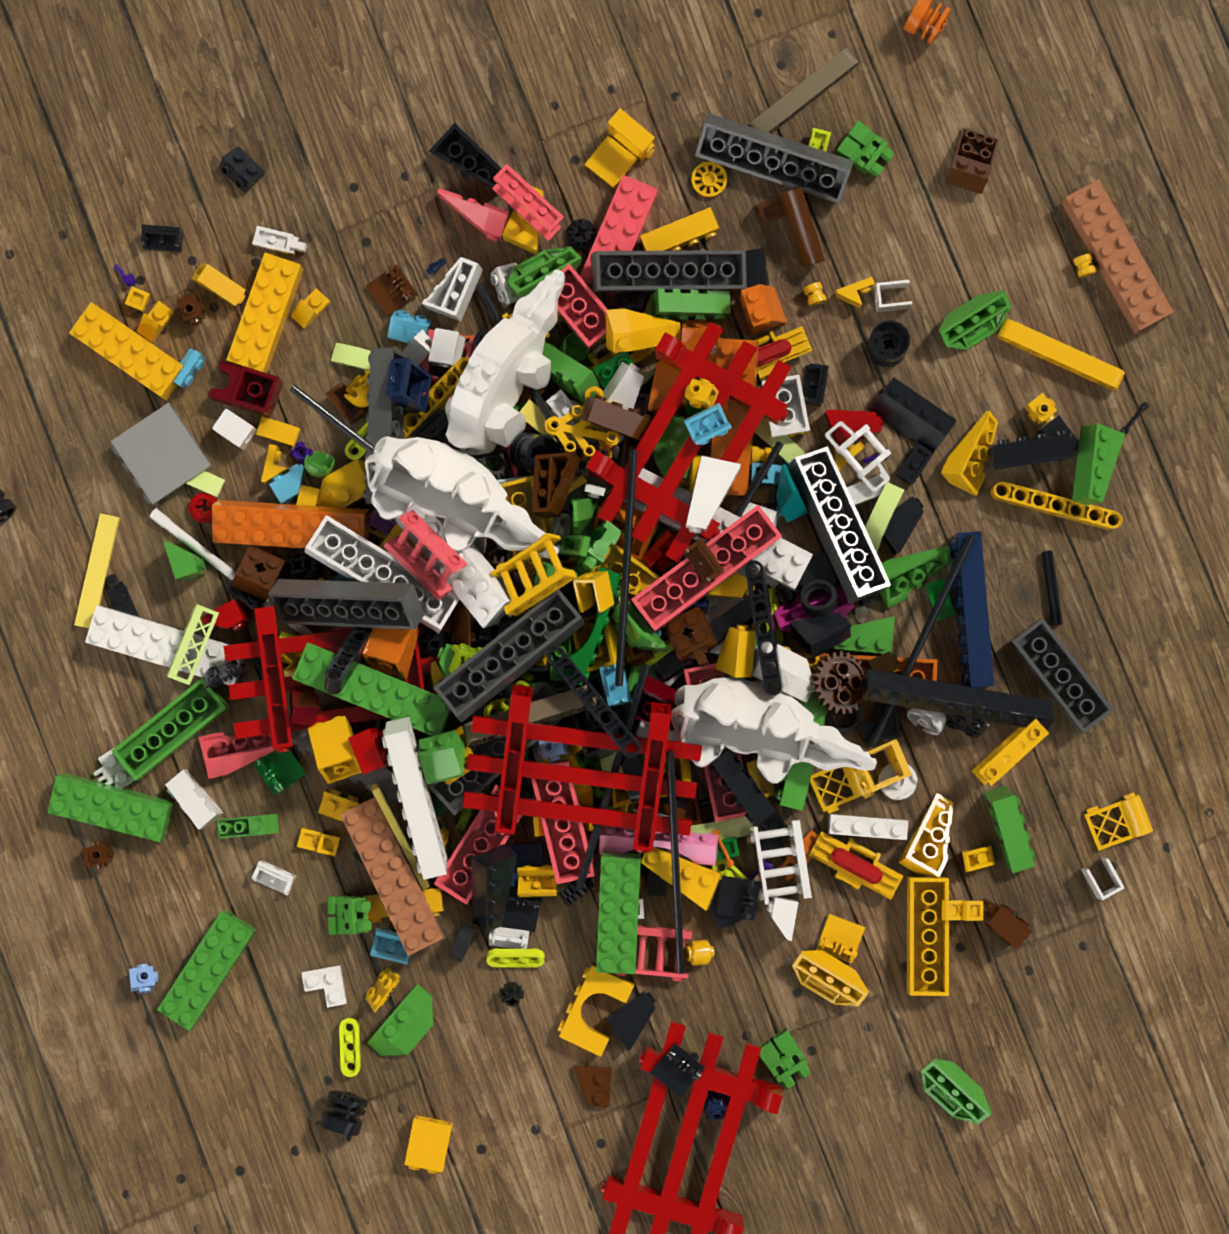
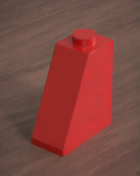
M832 409L824 412L830 429L838 422H843L854 433L866 424L870 427L869 430L873 435L882 431L883 422L881 417L876 415V412ZM839 426L832 432L833 439L839 446L852 436L842 426ZM862 435L855 442L865 439L866 437Z

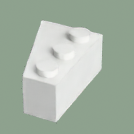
M460 257L445 275L446 277L442 282L436 285L434 291L427 299H424L422 304L428 310L461 322L483 269L478 263Z
M187 769L182 770L165 784L168 788V794L178 801L180 808L187 813L198 830L207 828L223 814L222 810Z

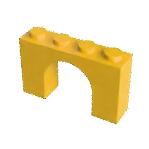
M592 964L590 968L586 967L582 976L585 980L582 985L578 984L574 993L577 997L574 1003H569L565 1012L568 1013L566 1021H561L557 1030L560 1031V1038L601 1057L609 1041V1036L589 1027L584 1022L581 1015L582 1004L589 996L597 993L607 994L626 1003L634 983L613 973L596 972V965Z

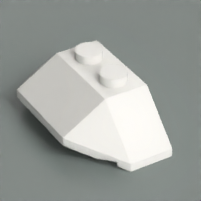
M770 642L764 643L763 651L770 653L773 649ZM777 644L784 684L783 692L807 703L812 693L811 690L815 688L814 685L810 684L814 680L811 677L812 673L807 659ZM755 646L752 675L763 681L758 646ZM769 661L766 664V670L770 673L775 671V663ZM776 681L770 682V685L779 689V684Z

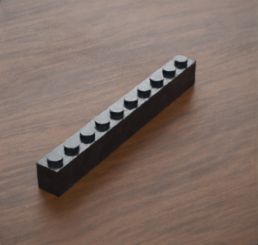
M867 669L861 680L862 699L872 702H881L1019 727H1027L1032 721L1037 719L1046 730L1054 721L1052 701L870 669Z

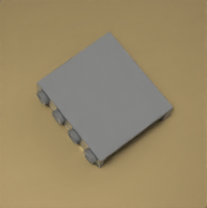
M169 403L111 441L113 452L117 457L121 456L124 461L122 463L123 467L128 473L131 472L135 477L132 479L139 489L142 488L145 492L143 495L148 504L152 503L155 506L160 505L158 501L203 471L209 472L214 469L173 406Z

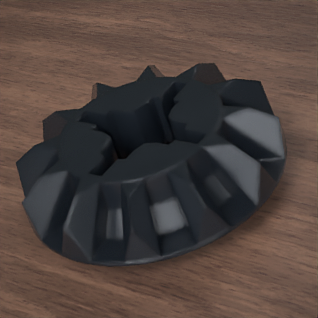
M583 218L574 220L567 229V239L577 249L589 248L594 244L597 237L596 227L591 221ZM578 227L582 231H587L585 233V240L581 236H576L579 233Z

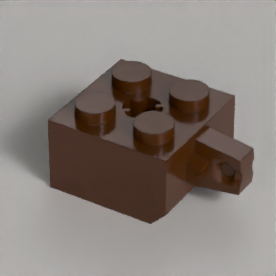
M249 545L231 586L267 601L268 593L275 585L285 560L272 555L275 546H266L263 551Z
M697 606L677 616L664 627L678 659L685 661L689 658L692 660L696 658L699 666L703 667L709 664L705 655L708 652L707 649L718 643L704 611ZM693 631L694 633H691V634H692V637L689 638V637H688V635H690L689 633Z
M983 898L984 924L1008 945L1018 949L1032 931L1028 928L1030 925L1024 919L1018 916L1014 917L1013 914L1015 912L1003 903L1001 905L994 904Z

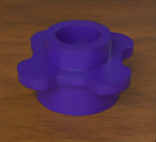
M298 442L297 446L290 451V456L295 457L299 464H304L306 456L309 455L310 457L313 454V451L308 449L304 442Z

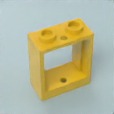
M621 108L608 121V134L640 161L643 162L645 158L649 159L654 154L655 137Z
M897 739L865 751L872 755L885 749L896 774L895 776L872 785L866 770L852 768L857 774L859 786L865 794L877 791L912 775Z

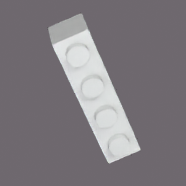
M829 814L827 833L907 840L908 820Z

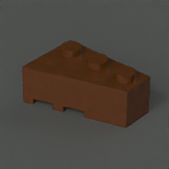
M571 452L535 455L532 507L534 514L540 518L560 517L580 458Z

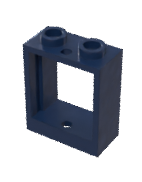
M409 358L391 359L385 396L409 413L426 412L432 376ZM409 378H411L412 384L410 396H407L406 394Z

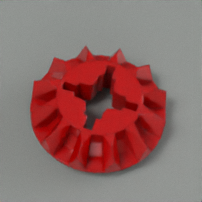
M208 493L195 495L189 503L191 517L200 523H210L212 521V510H206L203 516V511L197 508V506H203L206 502L207 506L212 509V505L217 502V499Z

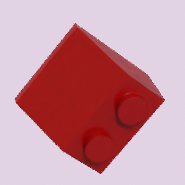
M234 599L214 610L219 612L214 624L218 627L239 632L247 628V624L251 622L242 604ZM207 613L200 617V620L204 623H210L213 615Z

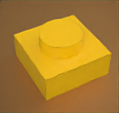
M131 287L125 305L144 312L151 294Z

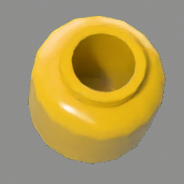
M707 940L690 941L688 946L685 947V959L692 966L707 965L710 963L711 958H714V947L710 946Z

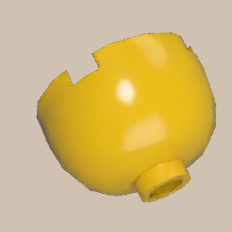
M370 369L364 371L366 373L364 376L360 374L356 376L346 388L348 394H344L347 400L360 408L369 406L367 394L369 393L368 374Z

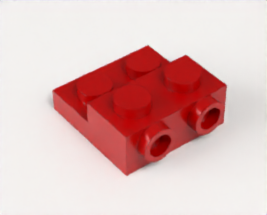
M667 529L643 556L647 563V568L655 573L658 570L663 575L667 573L665 568L670 567L669 563H674V560L668 558L665 554L675 539L676 532Z

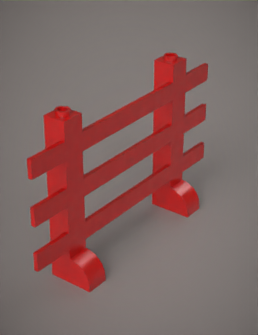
M709 322L693 352L687 349L678 339L666 332L656 346V358L679 370L680 374L635 449L637 450L634 500L647 507L635 527L632 537L645 544L660 516L676 523L681 528L665 556L677 563L682 559L685 549L689 547L695 535L709 542L721 532V529H719L720 523L712 519L706 532L701 531V534L690 532L689 528H686L690 506L673 497L674 492L702 445H696L689 434L659 488L638 476L686 395V388L691 383V380L706 379L717 388L719 393L714 405L719 403L723 409L728 399H731L749 409L720 460L737 463L762 418L778 426L779 422H784L789 414L786 411L788 404L775 398L792 367L777 360L762 388L759 389L741 379L758 348L743 341L726 371L707 360L723 332L722 328ZM596 450L586 468L590 476L613 488L597 515L599 519L603 521L608 520L612 523L627 497L629 462L623 469L609 457Z
M274 606L256 608L254 610L259 641L223 647L225 662L261 657L264 680L229 684L230 700L266 696L269 719L234 723L235 739L271 734L273 750L277 749V753L287 752L289 747H293L291 731L305 730L314 724L302 725L292 723L291 716L288 715L286 693L290 692V687L309 685L292 679L293 676L283 677L280 654L302 652L307 642L323 649L342 646L352 629L278 639ZM449 618L441 629L442 633L451 632ZM419 623L417 626L419 629L418 636L423 635L425 629H429V627ZM418 639L408 677L406 680L402 679V681L425 690L422 674L430 673V664L436 661L438 665L439 660L436 659L437 657L420 659ZM356 706L320 711V716H316V723H324L337 716H345L349 723L384 719L387 717ZM412 728L414 730V734L423 733L417 729Z
M513 686L508 720L473 716L471 732L506 736L504 758L469 754L467 770L502 774L499 796L465 791L463 808L497 812L495 832H499V834L504 836L515 834L517 815L635 829L633 849L640 853L653 852L655 832L670 834L669 817L657 816L660 794L668 795V782L666 778H663L666 751L674 750V758L701 760V744L668 740L671 704L651 702L647 738L634 736L640 744V753L645 754L642 775L524 761L527 739L620 751L606 732L529 723L533 687ZM613 733L614 737L618 739L624 736L622 734ZM629 744L626 747V751L636 753L637 747L634 744ZM522 777L638 791L640 795L637 813L520 798ZM675 780L676 796L695 799L697 782ZM677 818L678 835L690 836L692 820Z
M671 1021L663 1050L646 1046L645 1052L641 1051L638 1063H641V1070L651 1072L674 1043L680 1046L686 1025ZM708 1033L700 1060L705 1069L701 1072V1077L692 1083L693 1087L662 1191L640 1185L668 1090L667 1086L654 1077L625 1179L622 1180L608 1175L607 1182L603 1181L601 1186L602 1200L617 1204L609 1234H625L632 1209L655 1215L649 1234H666L670 1220L692 1226L690 1234H707L708 1231L715 1234H742L744 1229L743 1215L717 1208L715 1204L746 1101L752 1102L760 1109L776 1115L780 1108L783 1097L781 1086L753 1078L761 1047L746 1043L738 1073L715 1067L724 1036ZM708 1090H712L731 1097L700 1202L677 1195Z

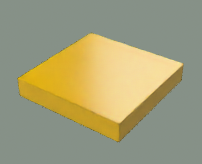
M608 135L585 163V167L615 189L620 183L622 176L628 173L638 158Z

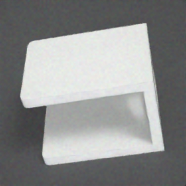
M910 280L876 283L874 286L876 312L910 309L912 301L882 304L880 290L906 288Z
M436 328L428 361L435 366L451 368L462 357L465 337L459 336V332Z
M228 409L224 410L212 428L242 450H245L257 432L255 427Z
M1106 857L1100 859L1115 885L1104 892H1101L1090 870L1084 867L1081 868L1095 896L1100 900H1104L1124 889L1110 860Z

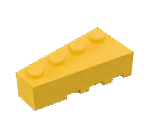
M653 847V852L648 851L645 853L641 863L673 886L671 852L659 847ZM679 856L681 893L707 911L723 873Z

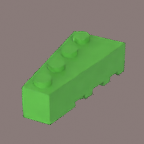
M657 289L651 296L652 316L665 319L677 318V321H687L688 318H695L696 321H704L709 317H714V320H725V317L731 314L730 291L706 290L703 291V294H700L699 290H688L685 293H681L680 289H672V291L665 293V289Z
M544 342L542 355L551 360L550 380L584 404L586 402V390L592 386L599 387V380L595 377L593 371L559 351L552 343ZM594 392L590 396L594 398L597 393Z
M1098 423L1081 427L1072 501L1084 505L1097 504L1104 501L1125 433Z
M1005 785L983 792L985 799L992 806L988 808L994 822L998 824L994 828L998 838L1003 840L1000 846L1008 869L1012 873L1035 867L1033 860L1036 857L1033 849L1028 844L1031 840L1028 831L1024 830L1023 824H1026L1023 814L1018 809L1021 806L1018 796L1014 795Z

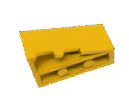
M531 186L544 198L542 190ZM513 210L503 231V240L535 255L538 254L540 233Z

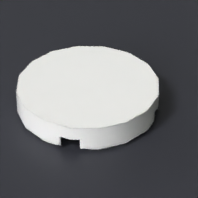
M891 763L882 768L878 783L896 775ZM910 765L908 767L912 775L880 789L885 796L895 800H902L914 793L917 776Z

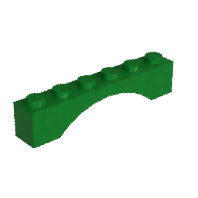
M599 566L596 572L608 571L614 605L603 612H599L596 602L595 620L589 636L573 654L569 655V658L587 680L590 674L587 671L590 664L593 665L597 654L594 651L596 645L600 646L603 635L601 631L603 627L606 628L610 616L607 615L609 609H613L617 598L614 596L616 590L620 591L622 580L621 574ZM567 667L564 669L563 674L570 677L574 674V669Z

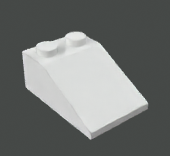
M800 375L788 376L785 378L775 398L788 404L786 411L789 414L784 422H779L778 426L768 421L772 438L810 431ZM761 381V388L764 385L765 381Z

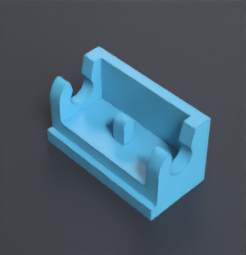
M613 664L611 667L599 668L608 705L610 707H617L631 703L632 699L625 671L623 686H615L616 664Z

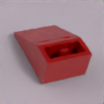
M385 728L367 729L348 738L363 775L393 767L388 764V748H384L382 736H384L383 729Z

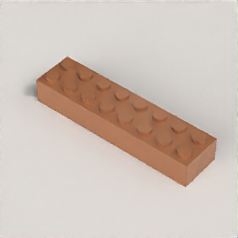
M1098 179L1065 197L1061 204L1088 252L1092 254L1094 263L1134 334L1172 314L1174 311L1100 180Z
M374 797L340 814L407 955L410 956L444 939L445 936L416 875L376 798Z

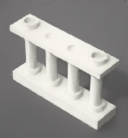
M792 820L788 828L758 832L757 826H752L753 831H750L751 843L755 842L762 889H759L760 901L764 900V904L767 905L769 904V897L795 893L802 894L804 899L812 898L800 820ZM787 835L793 837L794 844L791 847L761 851V839ZM785 855L796 856L797 864H794V866L764 870L762 859ZM790 874L799 875L800 883H797L795 886L767 890L765 878Z

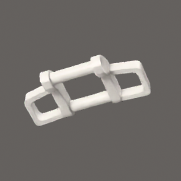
M838 422L825 434L826 438L836 448L835 451L839 455L841 454L856 471L857 477L860 480L862 479L873 492H876L890 480V476L881 462L891 452L883 447L869 430L870 427L867 424L854 433L845 423ZM839 426H842L852 436L839 447L832 439L831 433ZM862 435L866 437L880 454L864 469L847 450ZM878 466L885 476V480L877 487H874L865 475Z

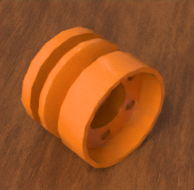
M918 0L903 30L915 35L919 29H922L923 32L920 39L924 40L927 33L931 35L927 43L932 44L943 31L951 8L946 7L944 12L940 13L942 3H939L933 9L931 8L933 0Z

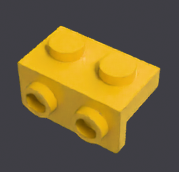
M526 865L517 868V894L519 897L557 896L558 884L556 883L553 866L532 867Z

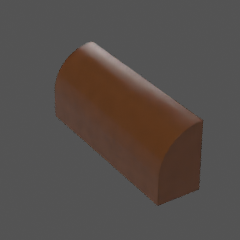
M793 186L778 192L801 265L808 266L825 261L802 187Z

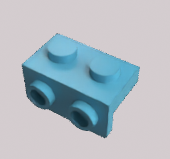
M404 310L395 311L390 319L387 338L410 343L422 329L425 331V334H428L431 320L422 315H410Z
M190 348L180 362L184 367L174 382L186 390L192 384L195 375L201 370L207 358Z
M719 403L683 420L692 441L696 445H704L710 442V438L716 435H725L732 428Z
M386 927L376 929L370 956L408 965L410 956L407 955L397 932H393Z

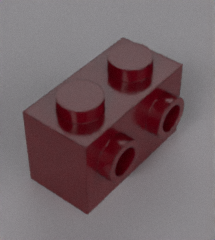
M290 687L289 707L292 723L302 725L316 724V716H320V705H318L319 695L315 694L314 687Z

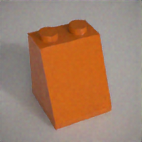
M758 284L741 290L738 300L750 335L787 323L775 287Z
M690 319L682 321L681 343L693 352L711 321ZM711 322L721 328L720 322ZM718 340L707 358L708 361L717 364Z
M661 360L656 364L647 414L651 416L656 415L679 376V370ZM685 397L677 410L684 409L686 407Z
M418 627L415 630L373 628L362 653L369 668L406 680L419 634Z

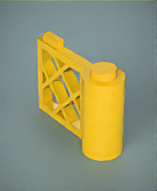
M842 767L845 774L842 781L831 777L835 769L822 770L811 775L810 783L823 812L827 811L830 814L839 810V805L861 796L866 799L875 795L874 792L865 794L859 786L857 774L851 767ZM866 770L872 782V785H875L869 773V770ZM818 776L828 778L825 788L816 786L814 778ZM830 780L841 784L837 794L826 790ZM842 785L851 787L854 795L847 798L839 795ZM825 792L836 796L833 804L825 806L823 802Z
M1134 792L1124 795V799L1100 809L1098 806L1086 809L1087 813L1084 816L1098 851L1153 831L1139 794L1135 795ZM1115 807H1119L1121 812L1118 821L1108 817L1110 810ZM1098 814L1104 817L1100 828L1092 824L1091 816ZM1106 819L1117 823L1113 833L1102 829ZM1119 824L1127 827L1130 835L1125 837L1115 835ZM1101 831L1111 835L1109 842L1100 845L1098 840Z

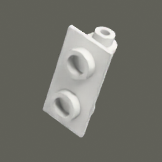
M498 927L490 931L489 945L527 949L529 931Z

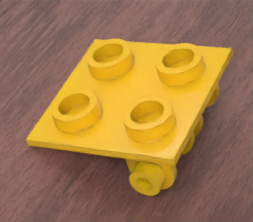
M829 914L816 950H823L835 958L852 964L853 960L856 959L857 949L865 927Z
M389 967L379 974L378 981L374 987L368 990L367 997L365 998L375 1013L388 999L389 993L393 992L392 988L395 989L400 982L399 978L401 976L396 972L393 973Z

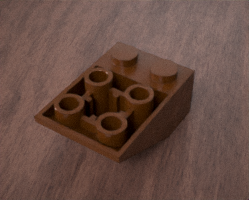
M962 128L946 183L982 194L989 178L999 139Z
M466 607L455 608L451 613L450 645L466 644L471 648H475L477 643V632L475 631L477 620Z

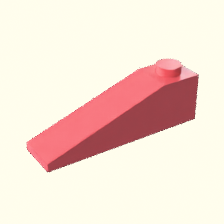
M438 189L439 197L484 235H487V239L494 242L503 240L502 234L510 218L509 211L488 203L481 206L475 199L469 198L465 201L459 194Z
M214 733L198 737L208 779L228 775L275 751L272 746L271 734L235 739V735H224V733Z

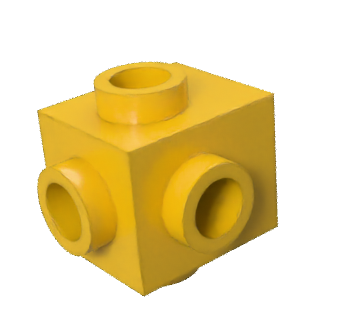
M692 379L686 388L685 397L689 400L690 405L700 409L701 406L709 408L714 405L719 391L706 379Z
M1041 393L1024 407L1029 413L1028 417L1034 423L1037 422L1038 425L1042 422L1047 424L1054 418L1053 413L1057 411L1054 401L1051 398H1047L1044 393Z

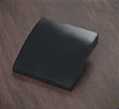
M439 408L411 433L414 438L435 440L447 443L454 449L457 448L448 441L446 436L449 425L448 418Z

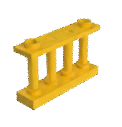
M543 534L538 541L507 562L497 565L496 569L490 572L491 576L503 579L510 596V603L504 607L506 614L519 616L577 578L574 570L565 569L560 563L553 545L561 540L559 535ZM546 549L555 569L554 574L549 578L538 555ZM531 559L540 579L539 584L535 587L532 586L524 566ZM516 569L525 588L524 594L518 597L509 575Z
M1037 719L1032 721L1027 727H1018L976 765L971 772L983 785L989 783L992 786L1042 741L1049 732Z

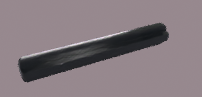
M1048 550L1042 552L1051 623L1052 626H1059L1063 624L1054 557L1053 551Z

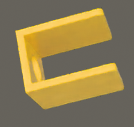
M608 571L585 572L573 580L580 613L595 605L591 583H593L599 612H603L614 605Z

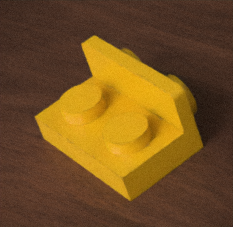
M330 789L329 791H324L318 813L343 821L340 814L362 803L358 802L359 798L348 795L346 798L340 796V791Z

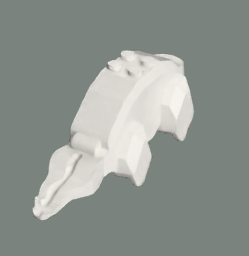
M554 270L551 275H546L545 279L530 294L520 298L516 302L512 317L510 319L504 318L489 331L469 358V362L460 376L454 395L448 399L445 405L449 422L446 432L448 441L459 448L460 451L466 452L469 456L490 453L494 451L497 444L508 447L525 430V416L513 407L522 393L523 385L540 389L545 387L550 380L551 360L543 356L542 353L546 334L557 322L558 298L565 282L564 272Z
M386 436L376 443L374 454L370 455L365 461L368 486L373 492L371 502L378 510L380 516L386 520L394 519L406 514L411 506L414 505L422 513L431 517L444 518L441 533L445 542L456 552L469 547L476 537L491 538L506 550H524L538 541L543 534H546L532 523L524 508L511 505L505 500L507 497L506 491L486 467L466 452H460L450 447L447 443L419 437L397 439ZM554 546L556 553L558 555L559 550L557 547ZM547 549L538 554L541 557L550 559Z
M743 677L714 678L699 685H684L675 693V704L677 707L671 711V722L680 742L702 745L701 760H692L696 766L705 767L720 756L724 746L736 753H758L757 767L766 780L771 783H779L788 774L792 765L799 762L811 763L823 770L851 767L871 771L875 769L877 764L876 759L872 758L869 752H864L860 746L845 740L836 728L820 726L813 722V714L789 694L782 691L778 695H769L764 689V683L761 681L753 682ZM769 685V689L772 692L778 691L777 688Z

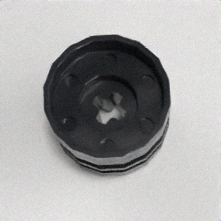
M886 320L879 323L873 329L868 341L870 359L881 367L898 365L905 358L910 345V334L907 328L902 323L894 320ZM885 345H891V347H889L888 349L884 348Z
M525 432L518 435L510 447V458L516 469L533 475L535 455L561 453L559 444L555 439L533 432Z
M330 1091L328 1094L330 1100L326 1101V1106L332 1110L323 1112L320 1125L335 1133L358 1136L363 1121L356 1116L365 1115L366 1111L363 1108H367L368 1101L351 1092Z

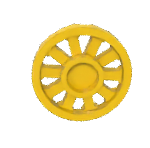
M708 161L699 164L694 169L692 186L699 195L712 198L722 193L725 189L727 174L721 165ZM709 165L712 166V170H711V171H709V168H708ZM717 168L720 169L719 172L714 173ZM698 173L702 177H696L695 175ZM695 181H701V183L696 185ZM704 186L703 191H700L699 188ZM708 187L710 189V194L706 193Z

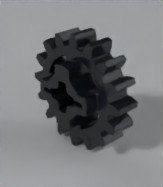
M298 548V551L292 550L293 555H287L289 561L284 563L287 566L283 569V572L287 573L284 579L318 580L317 574L322 573L319 567L323 566V564L306 554L305 548Z

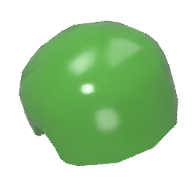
M574 333L568 334L562 341V353H565L578 363L585 360L588 356L589 351Z
M314 451L310 457L309 455L306 456L303 465L310 475L325 477L332 472L335 461L327 453Z

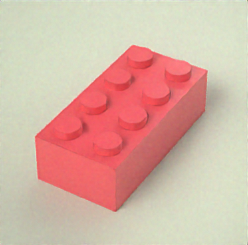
M568 264L561 270L564 272L565 282L558 298L557 314L587 350L590 351L606 338V310L608 309L573 267Z

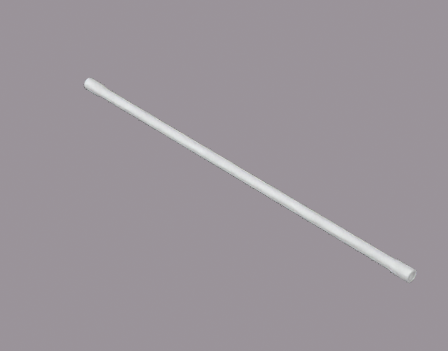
M157 508L153 510L149 516L152 520L167 529L230 580L234 579L236 571L174 524L170 518ZM270 598L262 604L265 607L273 606ZM288 624L301 635L315 634L305 625Z

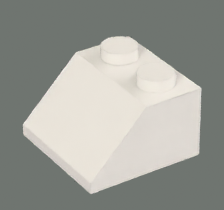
M775 896L769 899L767 911L788 941H792L798 901Z

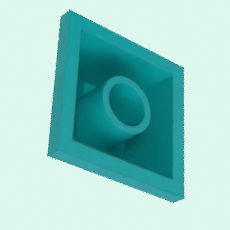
M783 464L776 494L778 502L776 509L780 517L784 516L786 521L790 522L807 514L808 511L786 464Z

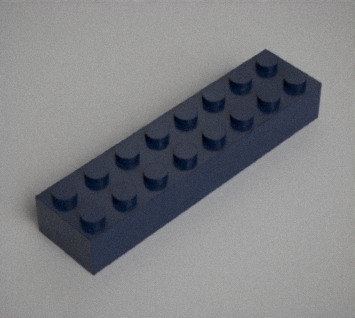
M981 531L957 533L952 536V540H949L950 551H953L954 559H951V568L967 535L975 537L953 583V589H956L957 597H954L955 608H958L956 626L960 628L957 642L958 646H961L962 654H959L960 666H963L961 684L973 688L994 686Z

